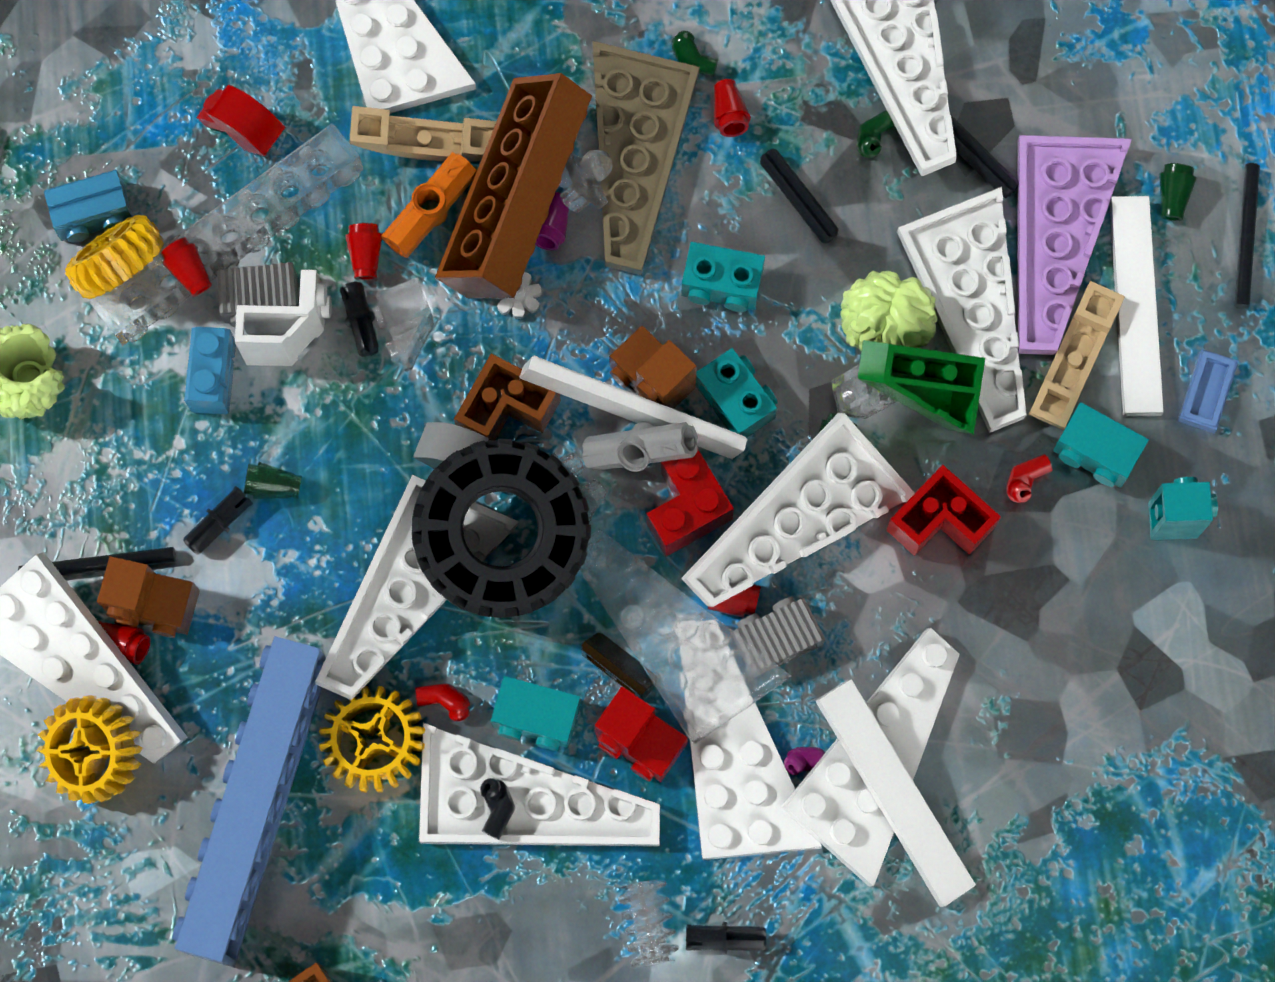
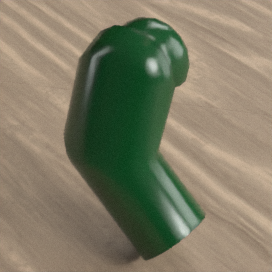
M680 31L672 40V51L677 61L700 67L699 73L714 77L718 59L701 55L694 42L695 37L691 32Z
M887 110L860 125L856 146L861 156L871 158L880 153L882 133L895 126Z

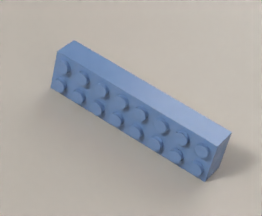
M274 636L272 645H266L262 652L260 668L264 670L259 684L254 683L248 696L247 705L251 707L247 722L242 721L236 733L235 744L239 745L235 760H229L224 771L223 783L227 784L223 798H217L212 808L210 821L214 822L210 838L205 837L199 849L198 861L202 862L197 878L192 877L187 886L185 900L189 901L185 917L180 916L177 919L173 930L172 940L177 941L174 949L232 968L236 966L323 688L315 684L326 659L320 648Z

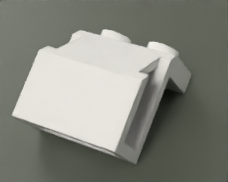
M301 270L299 306L237 305L235 344L246 365L293 366L298 360L299 354L308 344L322 334L325 318H331L332 300L331 296H327L326 283H321L317 270Z

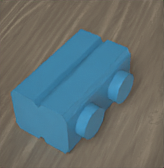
M117 169L44 190L53 228L61 241L67 240L70 243L81 242L89 237V233L99 230L106 231L117 223L123 222L128 217H133L125 185Z
M192 327L184 398L191 412L229 414L234 370L232 358L235 357L236 350L235 338L230 329Z

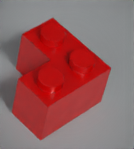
M699 449L692 458L661 462V475L675 498L646 513L648 528L665 557L733 520L734 508Z
M942 465L894 514L888 523L886 531L915 556L941 529L970 555L996 528L1001 516L948 468Z
M621 686L594 725L596 739L599 742L598 747L616 760L621 755L632 762L633 765L630 769L648 782L653 777L662 782L688 744L687 736L655 715L654 707L623 686Z

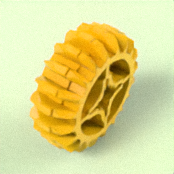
M134 215L121 223H117L86 244L82 250L77 252L76 256L70 259L65 269V274L70 280L69 283L76 292L78 291L83 298L87 299L111 292L115 287L133 278L136 273L143 270L159 254L164 245V239L161 237L159 229L146 215Z
M365 686L361 690V699H357L355 696L352 700L349 699L351 703L347 706H344L339 700L333 703L340 712L337 716L332 713H325L324 718L333 726L332 728L321 727L319 733L323 737L331 738V740L320 743L319 749L321 752H333L323 759V763L326 767L338 764L332 772V776L335 779L342 778L348 773L344 783L347 788H352L357 780L360 779L359 790L362 793H367L370 781H374L376 791L382 793L384 791L383 780L388 779L391 786L396 788L399 786V783L394 775L401 772L406 779H409L412 774L405 765L408 762L414 766L421 764V760L413 755L412 752H422L425 748V743L414 740V738L423 736L425 728L421 726L412 727L422 717L419 712L406 715L413 706L409 699L397 706L400 700V693L394 690L386 700V691L383 686H378L375 697H371L368 686ZM373 709L381 710L368 723L360 724L350 721L361 712ZM392 715H395L403 725L404 742L402 747L396 745L387 736L390 727L389 721ZM380 730L381 732L377 735L385 746L380 743H372L369 748L365 749V746L368 744L360 733L365 736L366 734L373 736L376 731ZM343 732L357 740L358 746L354 753L356 758L352 765L346 761L342 752L341 740ZM378 755L395 757L391 763L382 768L374 770L364 769Z
M93 695L69 699L66 704L58 705L53 709L54 715L48 716L47 719L43 720L48 729L42 730L38 734L45 741V745L39 746L36 750L45 755V761L38 767L48 768L50 771L45 781L50 783L57 781L56 793H68L69 800H82L86 804L110 800L113 795L121 794L126 790L125 784L131 783L135 779L131 770L138 769L141 765L134 758V754L140 753L144 749L134 744V738H137L141 733L137 730L131 731L129 728L134 718L130 716L121 717L123 706H111L110 699L105 697L97 699ZM73 729H74L73 739H72V741L70 742V736H71V733H72V731H73ZM82 746H84V747L89 746L90 750H98L99 752H97V753L92 752V753H91L89 749L80 748V747H82ZM110 756L108 768L102 776V771L105 770L106 760Z

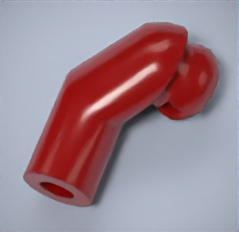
M1046 454L1012 468L1006 486L1007 495L1010 500L1017 503L1027 502L1032 496L1031 488L1034 479L1052 472V465Z
M444 683L415 687L418 707L441 704L445 709L449 710V718L453 721H463L469 717L470 711L468 707L470 706V701L464 693L453 685Z

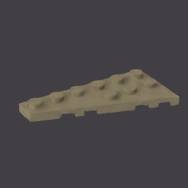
M592 41L605 266L642 275L698 80L700 67Z

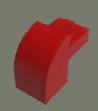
M227 85L224 90L217 89L215 93L211 94L205 100L203 109L196 117L205 127L226 132L244 151L261 156L267 154L286 128L260 102L231 85Z

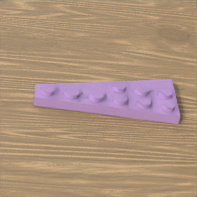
M1019 135L1017 273L1019 354L1056 355L1132 139Z

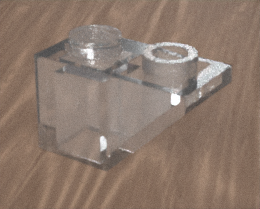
M418 278L375 293L379 306L372 308L380 330L388 327L392 340L385 343L393 363L401 361L405 372L413 369L434 325L431 309Z

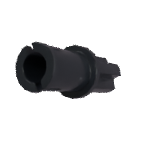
M347 283L345 287H341L339 290L347 314L345 319L346 326L352 329L358 354L361 357L373 356L378 353L379 347L372 324L375 319L374 312L370 311L363 283Z
M235 486L213 510L209 508L206 510L208 514L183 538L185 545L193 553L200 554L224 530L228 533L230 531L228 526L251 506L253 502L248 497L246 498V495Z
M723 922V926L687 924L686 950L722 951L723 954H727L728 950L763 951L767 945V933L764 927L728 926L727 922Z

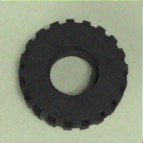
M513 439L479 441L449 455L428 476L419 492L412 516L411 534L415 555L422 573H424L431 586L456 607L485 617L505 618L521 616L547 606L556 600L576 579L575 576L585 562L588 553L586 552L588 541L591 539L588 503L578 487L580 484L572 473L570 474L561 465L562 462L554 455L545 453L536 445L527 442L525 444L512 441ZM492 492H508L521 497L532 508L537 519L538 534L534 547L524 559L509 566H493L479 560L470 551L464 538L463 525L467 511L477 499Z

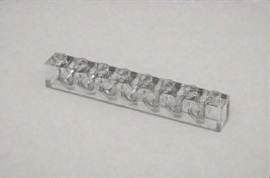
M331 123L165 244L159 254L153 258V261L148 263L143 270L136 273L133 278L115 287L111 292H106L102 296H97L88 301L122 346L128 342H135L141 339L147 333L148 327L159 319L165 320L171 317L178 310L182 302L190 296L193 297L178 280L170 287L161 286L162 281L166 277L173 276L162 264L164 259L160 253L165 247L183 237H186L190 244L195 243L199 254L208 255L203 265L211 282L217 277V270L236 268L240 260L250 252L256 253L266 247L270 238L280 230L286 231L296 225L300 220V216L310 208L316 209L326 203L330 198V194L340 186L346 187L352 184L359 177L360 172L364 170L359 154L335 125ZM319 166L329 167V170L324 175L315 176L312 174L313 170ZM289 188L299 189V192L294 197H282L283 192ZM258 210L269 211L264 219H252L253 214ZM228 232L239 233L232 242L221 241ZM136 299H147L146 304L138 310L130 309L131 304Z

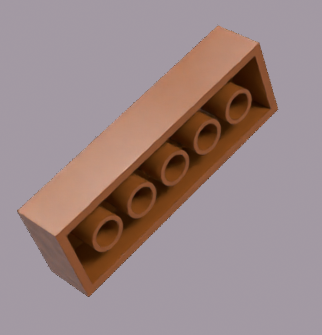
M562 73L513 78L435 276L437 280L466 298H514L522 284L524 271L535 251L536 240L543 223L548 217V209L555 191L561 183L562 173L569 156L574 150V142L581 124L587 116V109L592 98L591 94Z

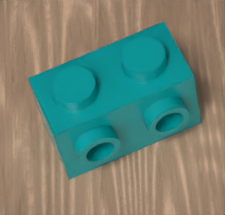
M691 241L682 280L681 296L688 297L687 299L690 302L700 305H707L710 302L725 304L727 309L736 312H745L747 309L755 310L764 270L765 256Z
M731 348L696 372V387L728 430L748 438L776 419V404H778V400L766 384L761 387L753 375L756 371L745 355L739 357L735 350Z
M1080 402L1053 451L1059 454V459L1065 464L1074 468L1081 466L1094 473L1093 477L1101 484L1109 487L1115 485L1121 488L1149 439Z
M1180 477L1174 479V483H1162L1148 502L1151 540L1197 539L1213 521V517H1217L1218 500L1216 494H1211L1210 482H1198L1196 477Z
M504 676L491 717V724L493 728L498 729L497 735L507 739L520 741L522 735L536 739L535 745L547 750L558 751L559 746L569 748L581 707V697Z

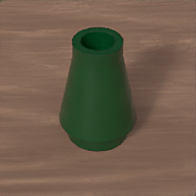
M1168 163L1164 165L1163 172L1159 173L1162 219L1170 221H1182L1184 219V212L1197 179L1194 176V167L1185 164Z

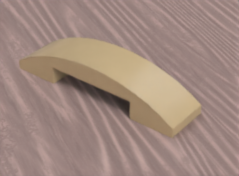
M352 106L349 144L405 158L445 161L454 152L455 154H460L469 162L481 161L496 121L464 118L463 123L389 116L390 110Z
M1092 281L1089 282L1029 415L1062 430L1065 429L1125 298L1124 295Z

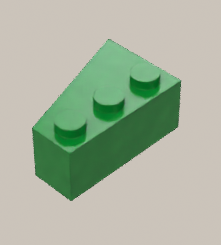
M863 340L857 379L948 430L974 435L986 358Z

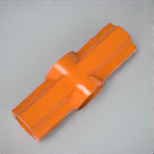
M452 152L426 183L420 184L415 188L411 201L382 234V240L398 255L408 259L429 232L446 220L448 210L474 180L477 169L466 158ZM428 200L439 202L435 209L424 210L421 208L422 204Z

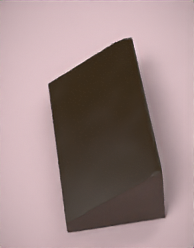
M596 633L581 645L583 657L620 686H623L643 701L659 682L658 676L603 633Z

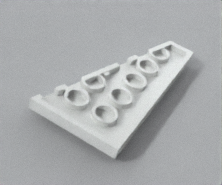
M335 0L366 107L390 110V113L476 89V83L414 0Z
M830 0L921 177L955 163L957 155L952 119L949 112L947 82L944 76L943 53L934 0Z
M1002 187L898 227L897 231L922 286L928 287L932 296L935 297L934 310H936L939 325L952 353L986 358L978 409L989 433L1023 420L1026 417L1023 378L1018 353V332H1016L1014 316L1015 305L1010 258L1006 242V221L1002 205Z
M837 413L681 579L706 606L714 607L753 586L754 582L786 568L791 562L801 557H806L855 531L856 527L888 513L891 508L907 502L915 492L845 413Z
M412 475L315 682L316 685L350 700L365 687L447 600L431 586L424 573H422L415 555L411 534L412 516L417 497L426 480ZM474 502L464 519L463 533L466 544L479 560L484 561L517 527L519 521Z
M44 552L36 554L0 586L1 656L66 702L72 698L93 695L97 699L104 697L110 699L111 706H123L121 717H133L134 719L129 725L130 730L141 732L137 738H134V744L144 748L139 754L153 764L162 760L188 738Z
M718 621L678 624L702 860L821 849L820 842L781 808L795 791V787Z
M932 628L926 629L866 702L912 780L915 777L960 655ZM837 738L781 808L869 887H874L894 831Z
M423 723L425 733L423 734L425 748L422 750L419 832V842L421 844L659 846L660 804L616 789L613 790L590 782L588 779L558 771L553 767L498 748L477 743L469 738L454 735ZM488 778L503 781L507 785L515 804L514 812L499 840L482 832L491 812L485 798L480 793V787L483 781Z

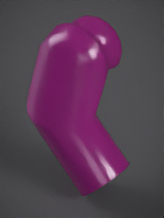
M796 747L787 753L784 766L787 772L792 775H798L799 772L811 771L825 754V751L818 747Z

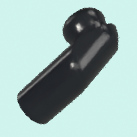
M488 778L483 781L480 787V793L485 798L491 812L482 832L499 840L514 812L515 804L507 785L503 781Z

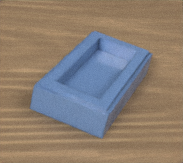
M1201 349L1178 422L1213 434L1217 431L1237 368V360Z

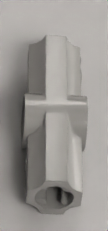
M640 422L629 431L587 437L582 443V459L586 468H592L594 471L624 467L632 472H639L644 470L649 463L694 457L698 451V435L694 426L688 425L687 422L656 427L647 422Z

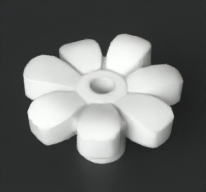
M524 272L522 284L514 298H496L501 300L497 305L498 311L502 315H506L512 309L515 319L524 318L525 309L530 313L537 312L540 304L535 298L542 295L540 285H530L532 277L529 273Z

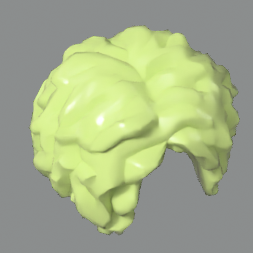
M872 270L865 279H857L850 290L843 293L840 315L842 318L841 326L846 334V343L852 347H857L860 351H862L863 340L915 348L926 346L936 333L935 323L938 319L936 310H934L935 297L932 296L928 287L922 286L918 278L910 277L901 281L895 272L881 271L878 273Z
M27 323L21 324V326L11 325L0 328V415L5 418L18 417L22 420L24 418L42 417L46 409H50L57 402L58 394L65 389V385L62 383L64 379L62 371L52 368L56 353L49 346L50 338L40 328Z

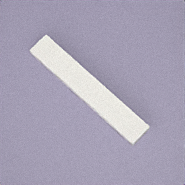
M1149 196L1111 197L1109 203L1115 292L1125 296L1117 313L1123 417L1162 416L1164 409Z
M532 356L527 361L519 377L522 380L635 423L647 422L656 427L687 422L688 425L694 426L696 430L698 447L730 459L744 452L748 440L743 435L537 356Z
M852 679L846 680L815 700L939 907H945L976 886Z

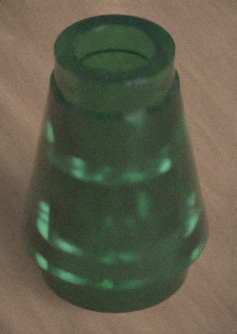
M260 461L258 465L248 464L244 494L253 495V499L298 498L302 476L294 475V473Z

